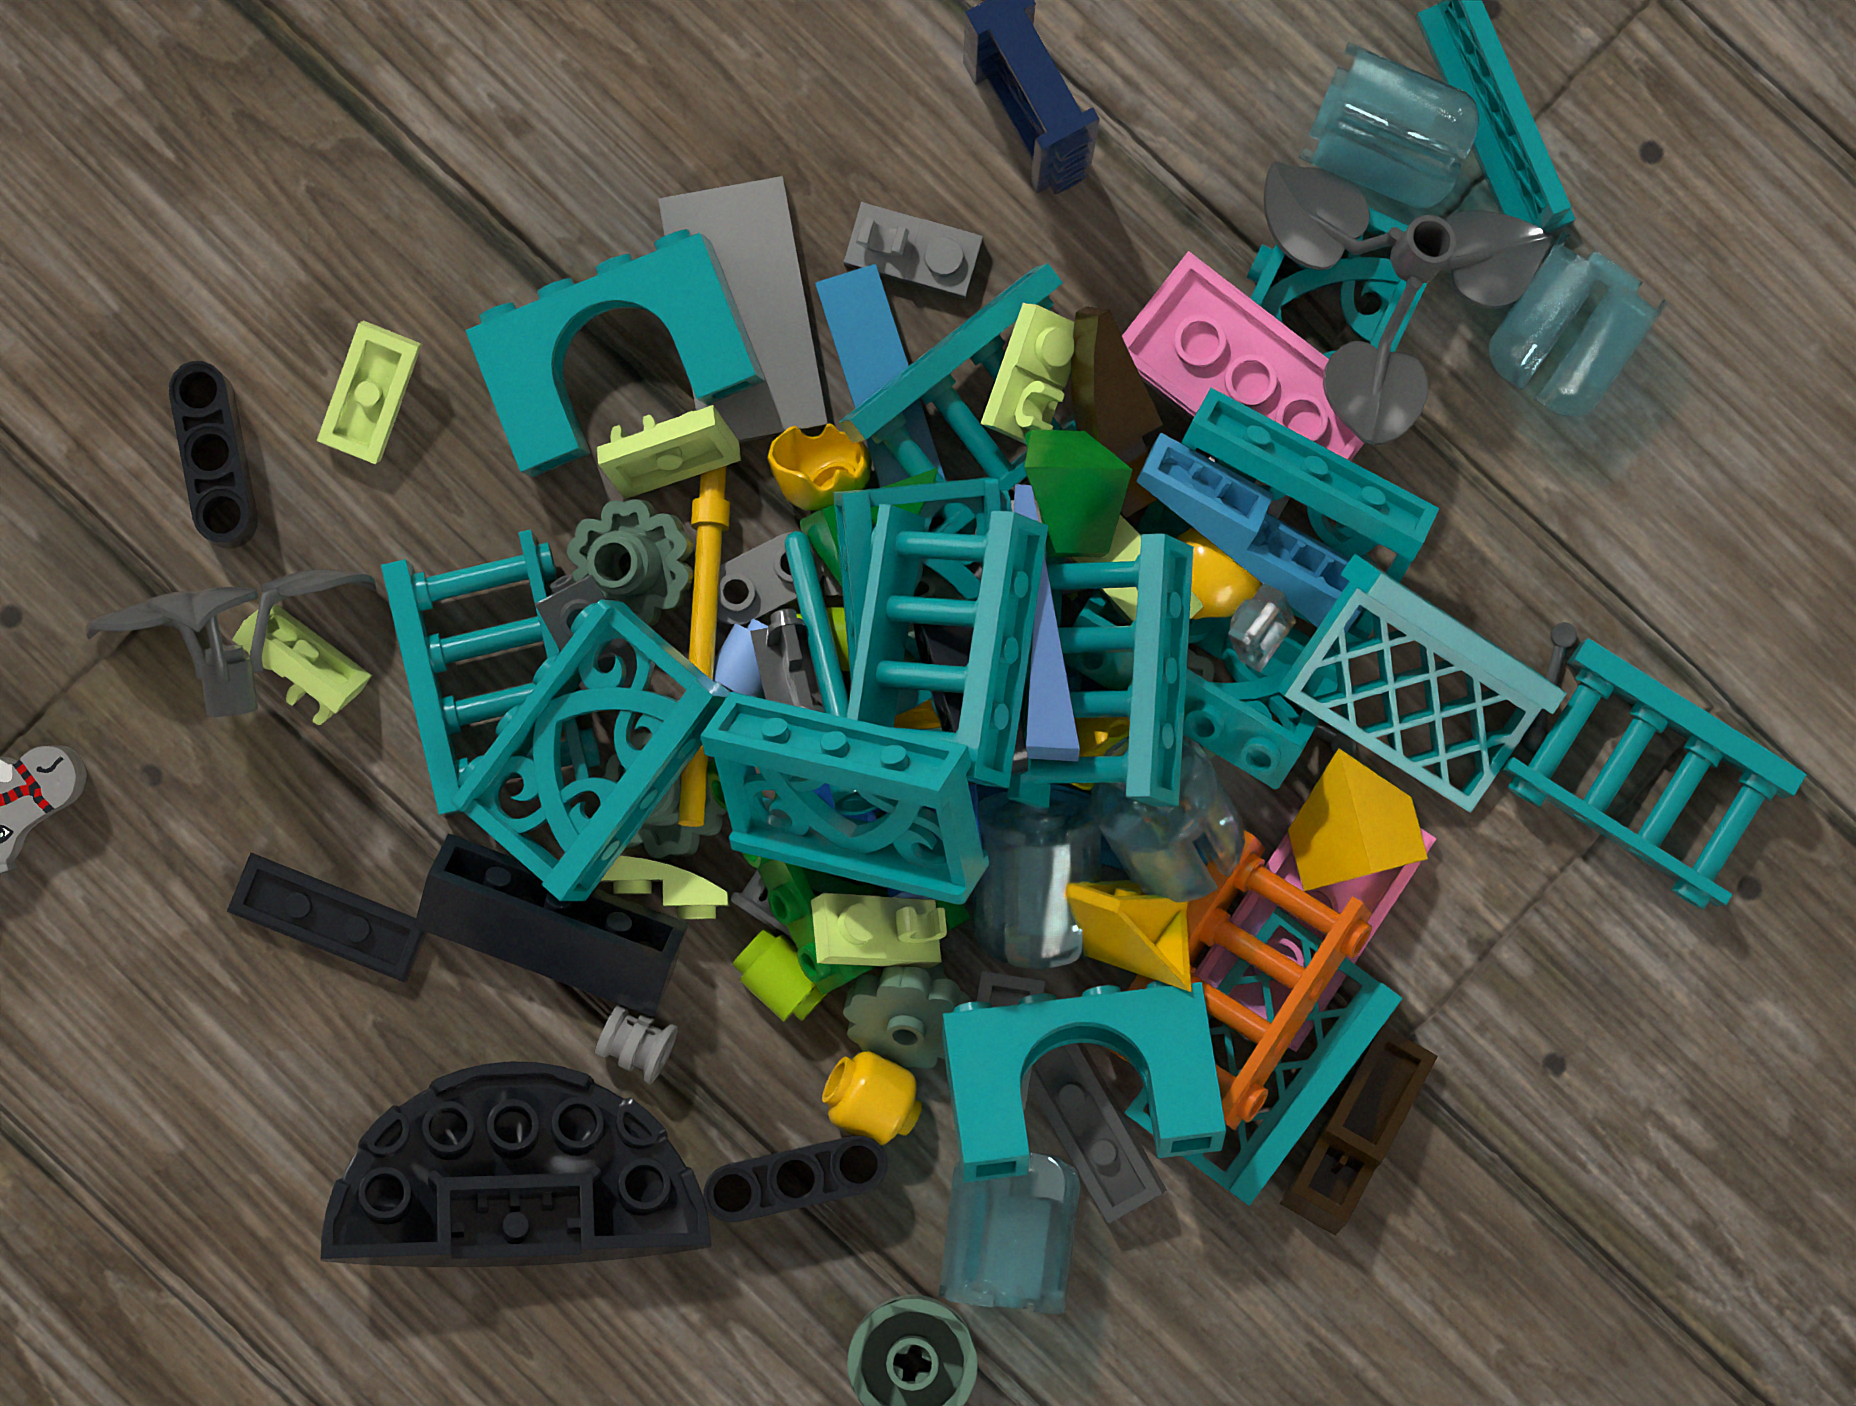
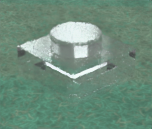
M1263 583L1252 600L1246 599L1238 606L1231 619L1228 636L1239 661L1259 672L1262 671L1296 623L1285 593Z

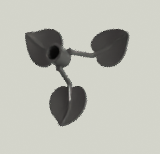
M1276 161L1271 165L1266 176L1264 211L1269 230L1279 248L1296 263L1316 270H1327L1339 261L1344 249L1358 255L1389 245L1392 247L1390 255L1392 267L1397 276L1406 281V288L1380 338L1378 349L1366 342H1349L1331 355L1323 374L1325 397L1339 419L1364 443H1369L1373 446L1390 443L1402 436L1414 424L1422 412L1427 399V375L1420 360L1409 353L1390 352L1392 341L1417 291L1423 283L1431 281L1440 270H1451L1452 286L1455 292L1467 302L1488 309L1507 307L1520 299L1530 287L1543 257L1552 244L1553 235L1544 229L1541 230L1538 226L1509 215L1483 210H1465L1454 213L1445 220L1434 215H1423L1413 220L1404 232L1397 227H1392L1387 234L1357 241L1356 239L1361 237L1368 227L1369 209L1365 196L1352 181L1330 170L1314 167H1296Z
M312 569L288 574L262 583L261 589L263 593L260 599L249 656H244L243 645L223 646L217 614L257 598V589L217 587L205 589L201 592L181 591L147 599L146 603L110 612L87 623L86 635L89 640L102 630L131 631L157 625H164L180 631L193 659L196 678L202 679L206 715L209 717L240 715L258 709L253 673L263 671L262 652L270 612L276 603L290 596L309 594L347 583L357 584L376 591V581L372 576L362 573L333 569ZM206 624L211 648L204 651V657L194 631L199 632Z

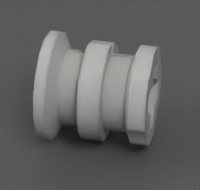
M618 1004L608 1018L599 1037L595 1054L603 1058L611 1055L619 1059L618 1066L627 1071H632L634 1067L643 1070L644 1082L652 1084L660 1074L670 1055L676 1039L678 1026L670 1024L664 1030H661L654 1026L655 1019L645 1014L636 1018L629 1015L627 1007Z

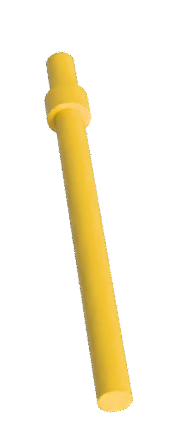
M726 466L700 475L699 498L692 501L691 527L697 530L689 661L712 681L714 674L722 532L729 529L730 502L724 499ZM703 745L681 773L678 824L682 826L700 827L704 825L708 756L704 753Z

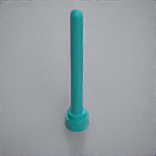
M794 531L786 537L784 546L801 616L806 626V637L823 707L828 714L847 718L849 700L810 541L803 532ZM829 784L835 810L840 814L858 815L878 808L864 799L856 790Z

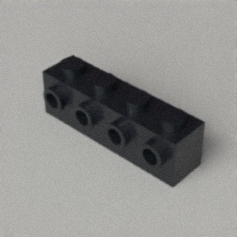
M448 833L427 875L414 924L415 928L647 1015L655 1016L673 975L689 925L688 922L597 888L592 891L586 901H559L542 886L543 881L518 859Z

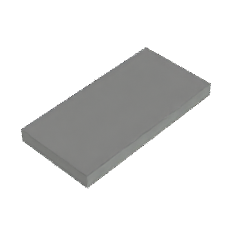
M783 176L658 198L665 236L679 230L689 229L691 236L700 232L711 241L766 380L763 383L710 405L699 401L693 391L696 411L713 405L735 434L739 443L779 436L791 426H798L801 431L826 427L828 423Z

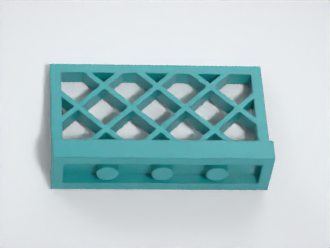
M1440 0L1437 5L1418 12L1415 19L1499 213L1519 218L1549 233L1572 224L1576 219L1571 210V204L1483 1Z
M1354 553L1340 574L1349 583L1276 690L1471 813L1541 709L1543 708L1549 713L1554 714L1567 693L1539 672ZM1361 605L1372 612L1375 637L1346 645L1344 627L1358 606ZM1387 623L1398 630L1388 633ZM1414 640L1419 643L1421 667L1393 674L1390 647ZM1377 651L1380 678L1351 687L1348 659ZM1434 653L1445 660L1435 662ZM1335 663L1338 691L1317 697H1312L1302 691L1316 668ZM1460 670L1464 671L1467 696L1440 704L1437 677ZM1423 681L1426 708L1398 716L1395 689ZM1480 682L1490 688V690L1481 692ZM1382 693L1385 720L1362 727L1356 725L1353 701ZM1504 700H1509L1518 706L1502 729L1486 733L1483 706ZM1340 705L1341 715L1332 710L1331 707ZM1469 711L1472 737L1445 745L1442 718ZM1428 723L1431 749L1409 756L1404 755L1400 731ZM1387 735L1388 744L1377 737ZM1474 752L1476 768L1460 790L1449 783L1447 760ZM1433 764L1434 773L1424 766Z
M1276 907L1255 937L1267 943L1278 926L1282 927L1301 941L1304 965L1307 968L1312 960L1310 949L1316 953L1323 940ZM1346 957L1337 971L1340 970L1361 986L1360 990L1348 1006L1343 1009L1319 1012L1318 1001L1316 1002L1312 1013H1309L1305 1021L1313 1020L1317 1048L1308 1060L1281 1064L1280 1059L1273 1070L1276 1076L1279 1099L1269 1112L1257 1113L1251 1120L1264 1119L1248 1141L1244 1125L1246 1121L1241 1120L1237 1127L1241 1151L1227 1170L1224 1172L1205 1158L1203 1153L1182 1155L1183 1158L1247 1206H1250L1403 999ZM1239 958L1216 989L1228 995L1234 986L1262 982L1267 1021L1272 1023L1274 1012L1269 981L1275 979L1260 971V975L1241 977L1250 964ZM1207 1013L1208 1021L1212 1016ZM1339 1017L1323 1038L1321 1019ZM1224 1023L1220 1027L1209 1028L1210 1035L1223 1033L1229 1069L1227 1072L1237 1077L1241 1070H1236L1231 1032L1236 1031ZM1301 1068L1285 1090L1283 1070ZM1144 1086L1125 1111V1114L1153 1134L1151 1117L1142 1111L1148 1103Z

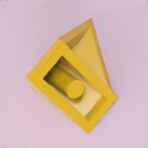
M1339 748L1287 830L1304 892L1428 859L1412 797Z
M1139 880L1066 883L1064 897L1085 956L1192 992L1187 926L1189 897Z

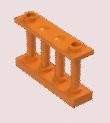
M1233 824L1187 896L1189 897L1187 926L1191 983L1202 982L1206 1011L1209 1015L1257 1044L1237 1077L1215 1064L1220 1096L1223 1099L1221 1102L1225 1125L1233 1130H1236L1241 1120L1250 1122L1261 1109L1268 1095V1089L1263 1087L1344 958L1346 956L1351 959L1354 958L1364 947L1372 931V925L1367 922L1373 914L1363 902L1353 896L1340 914L1264 867L1265 860L1261 858L1266 848L1254 835L1236 824ZM1252 889L1326 935L1307 968H1304L1230 922L1231 915L1226 911L1239 890L1245 893ZM1215 943L1219 944L1292 990L1272 1023L1195 976L1196 968L1192 964L1205 944L1210 947ZM1138 974L1127 991L1147 989L1146 986L1155 980ZM1104 1047V1048H1106L1107 1050H1109L1110 1052H1112L1113 1054H1115L1116 1056H1118V1057H1120L1121 1059H1123L1124 1061L1130 1063L1128 1060H1126L1123 1056H1121V1055L1118 1054L1117 1052H1115V1051H1113V1050H1111V1049H1109V1048H1107V1047Z

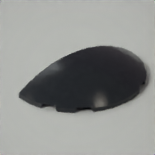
M509 1061L469 1067L439 1077L431 1082L427 1090L417 1094L401 1106L393 1105L372 1124L359 1140L358 1150L348 1164L342 1178L336 1180L333 1186L323 1223L320 1260L323 1262L406 1267L530 1266L646 1257L710 1248L712 1244L709 1218L703 1194L694 1171L691 1167L685 1166L680 1155L668 1140L667 1130L648 1110L633 1098L623 1099L607 1088L594 1083L592 1077L586 1073L563 1066L539 1062Z

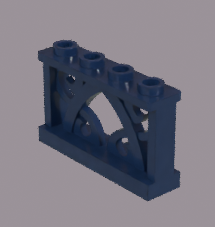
M986 0L965 11L963 63L975 85L985 79L988 80L1033 161L1031 184L1036 193L1051 187L1054 194H1059L1080 183L1088 176L1085 169L1093 160L1100 118L1094 108H1090L1083 113L1081 112L1034 28L1035 0Z

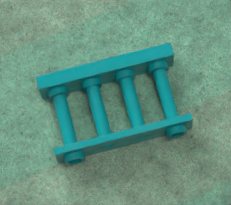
M1049 263L1032 268L838 422L839 426L852 443L867 440L870 436L876 444L883 441L907 474L912 477L935 467L903 425L907 420L901 412L918 398H921L926 405L932 402L989 478L998 479L999 490L1009 491L1015 484H1018L1027 476L1024 468L1027 451L1012 463L1009 462L952 387L956 380L950 373L970 358L975 366L981 363L994 381H996L1005 355L1001 347L1006 342L1000 336V333L1017 320L1023 303L1039 305L1052 311L1050 308L1054 305V302L1048 295L1063 284L1062 280ZM1074 413L1061 424L1053 416L1050 424L1053 426L1052 430L1076 431ZM937 472L935 483L946 482L940 473ZM950 503L943 506L937 512L942 519L929 528L928 532L941 533L948 524L958 521L953 534L972 535L976 531L977 521L975 515L965 505Z
M879 504L877 524L872 531L870 539L872 556L847 718L968 745L972 766L966 773L967 780L984 786L1009 788L1048 525L1016 512L991 511L989 531L985 536L923 532L924 517L893 505ZM919 558L984 562L977 600L913 597ZM909 623L974 628L967 666L903 662ZM899 688L964 693L957 732L894 727Z
M531 529L518 532L523 555L426 577L424 571L414 574L412 564L406 559L381 565L438 814L443 817L464 813L452 805L451 800L460 789L458 779L461 773L470 763L468 757L457 759L452 735L462 733L463 725L504 716L513 707L522 705L536 685L530 683L455 701L453 695L443 697L438 673L447 671V664L542 641H544L547 658L559 654L561 651L537 608L538 616L444 639L440 638L439 633L428 635L423 611L433 609V602L528 579L535 603L550 596L547 581L557 579L549 542L537 544L536 536ZM575 717L563 722L567 740L561 741L560 757L561 768L573 765L577 781L579 779L592 778L590 767L601 765L593 728L581 730L579 718ZM533 748L526 757L533 758ZM513 773L509 780L520 778L521 776L518 773Z
M1141 534L1140 555L1137 556L1135 561L1064 564L1065 557H1048L1045 545L1044 556L1062 654L1132 652L1134 655L1133 681L1127 691L1069 692L1074 718L1128 717L1130 720L1129 748L1124 756L1079 757V761L1028 759V771L1024 774L1011 776L1007 798L1036 808H1049L1051 783L1124 782L1126 785V797L1154 807H1179L1193 546L1167 534ZM1136 587L1138 590L1136 619L1131 626L1060 628L1063 590ZM1033 631L1019 718L1025 743L1027 740Z
M1589 638L1583 640L1567 662V665L1579 672L1574 679L1579 684L1530 764L1527 766L1514 757L1505 762L1500 772L1512 779L1507 788L1518 797L1539 808L1545 800L1676 881L1671 891L1691 905L1701 910L1705 909L1708 902L1716 907L1727 905L1733 894L1714 883L1717 875L1763 801L1771 802L1775 795L1782 799L1793 797L1807 774ZM1614 693L1633 705L1629 712L1633 720L1584 799L1581 800L1550 779L1600 698L1607 700L1610 694ZM1668 727L1688 740L1683 747L1688 753L1641 829L1636 834L1605 815V812L1654 733L1662 734L1664 729ZM1722 761L1742 773L1738 780L1742 788L1693 867L1690 868L1659 847L1709 766L1716 768L1719 762Z

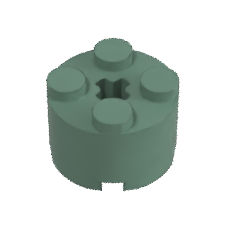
M922 1295L894 1297L873 1308L856 1328L849 1347L847 1360L848 1376L852 1389L863 1406H962L966 1403L973 1390L978 1366L975 1342L968 1325L962 1317L945 1303ZM910 1345L921 1346L922 1358L932 1361L929 1370L918 1369L915 1378L903 1376V1365L894 1362L896 1353L907 1354Z

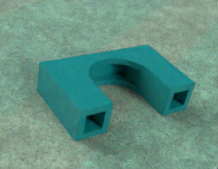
M689 229L670 233L654 242L656 249L654 252L635 260L632 259L631 254L610 258L595 267L597 275L577 284H574L572 278L550 283L537 291L539 300L517 309L513 302L495 306L478 316L481 324L465 330L521 473L535 477L591 454L566 389L564 365L567 351L577 332L588 321L606 311L618 308H637L651 312L659 317L671 333L696 398L706 405L766 381L713 245L707 237L700 232L691 236Z
M1155 980L1146 986L1147 989L1121 992V989L1117 986L1106 985L1088 989L1083 992L1082 997L1057 1000L1053 994L1040 993L1023 997L1018 1001L1017 1005L992 1008V1004L989 1002L975 1001L955 1007L952 1013H944L942 1018V1041L963 1183L1028 1175L1030 1153L1020 1086L1027 1071L1040 1057L1057 1047L1073 1043H1091L1107 1047L1123 1056L1136 1069L1147 1093L1157 1159L1222 1151L1226 1127L1202 982L1191 983L1192 992Z

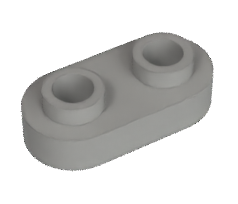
M792 532L781 534L720 565L717 620L729 626H734L735 623L745 626L749 625L752 619L759 620L797 600L792 575L786 574L781 568V561L787 555L784 542L786 537ZM811 545L819 582L821 583L824 577L825 563ZM740 581L748 587L749 594L743 603L731 604L725 599V588L731 582Z

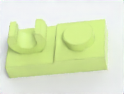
M1022 304L980 424L1024 444H1027L1025 434L1030 430L1053 429V426L1050 424L1058 402H1062L1064 398L1062 390L1065 388L1071 372V357L1074 353L1073 321L1039 305Z
M364 320L358 323L317 441L373 464L381 461L422 344Z
M713 405L697 411L687 412L682 416L658 424L651 415L644 416V430L628 436L621 425L614 426L610 435L611 442L597 447L598 465L624 499L741 461L739 440Z
M275 604L272 607L262 652L263 668L273 670L282 678L287 677L295 683L289 688L286 695V702L291 706L300 700L306 692L319 701L320 708L314 716L313 722L321 725L361 693L372 675L280 606ZM258 610L243 621L232 639L236 644L243 645V649L249 655Z
M823 893L811 900L817 963L932 968L942 962L939 939L947 935L944 908H936L935 900Z

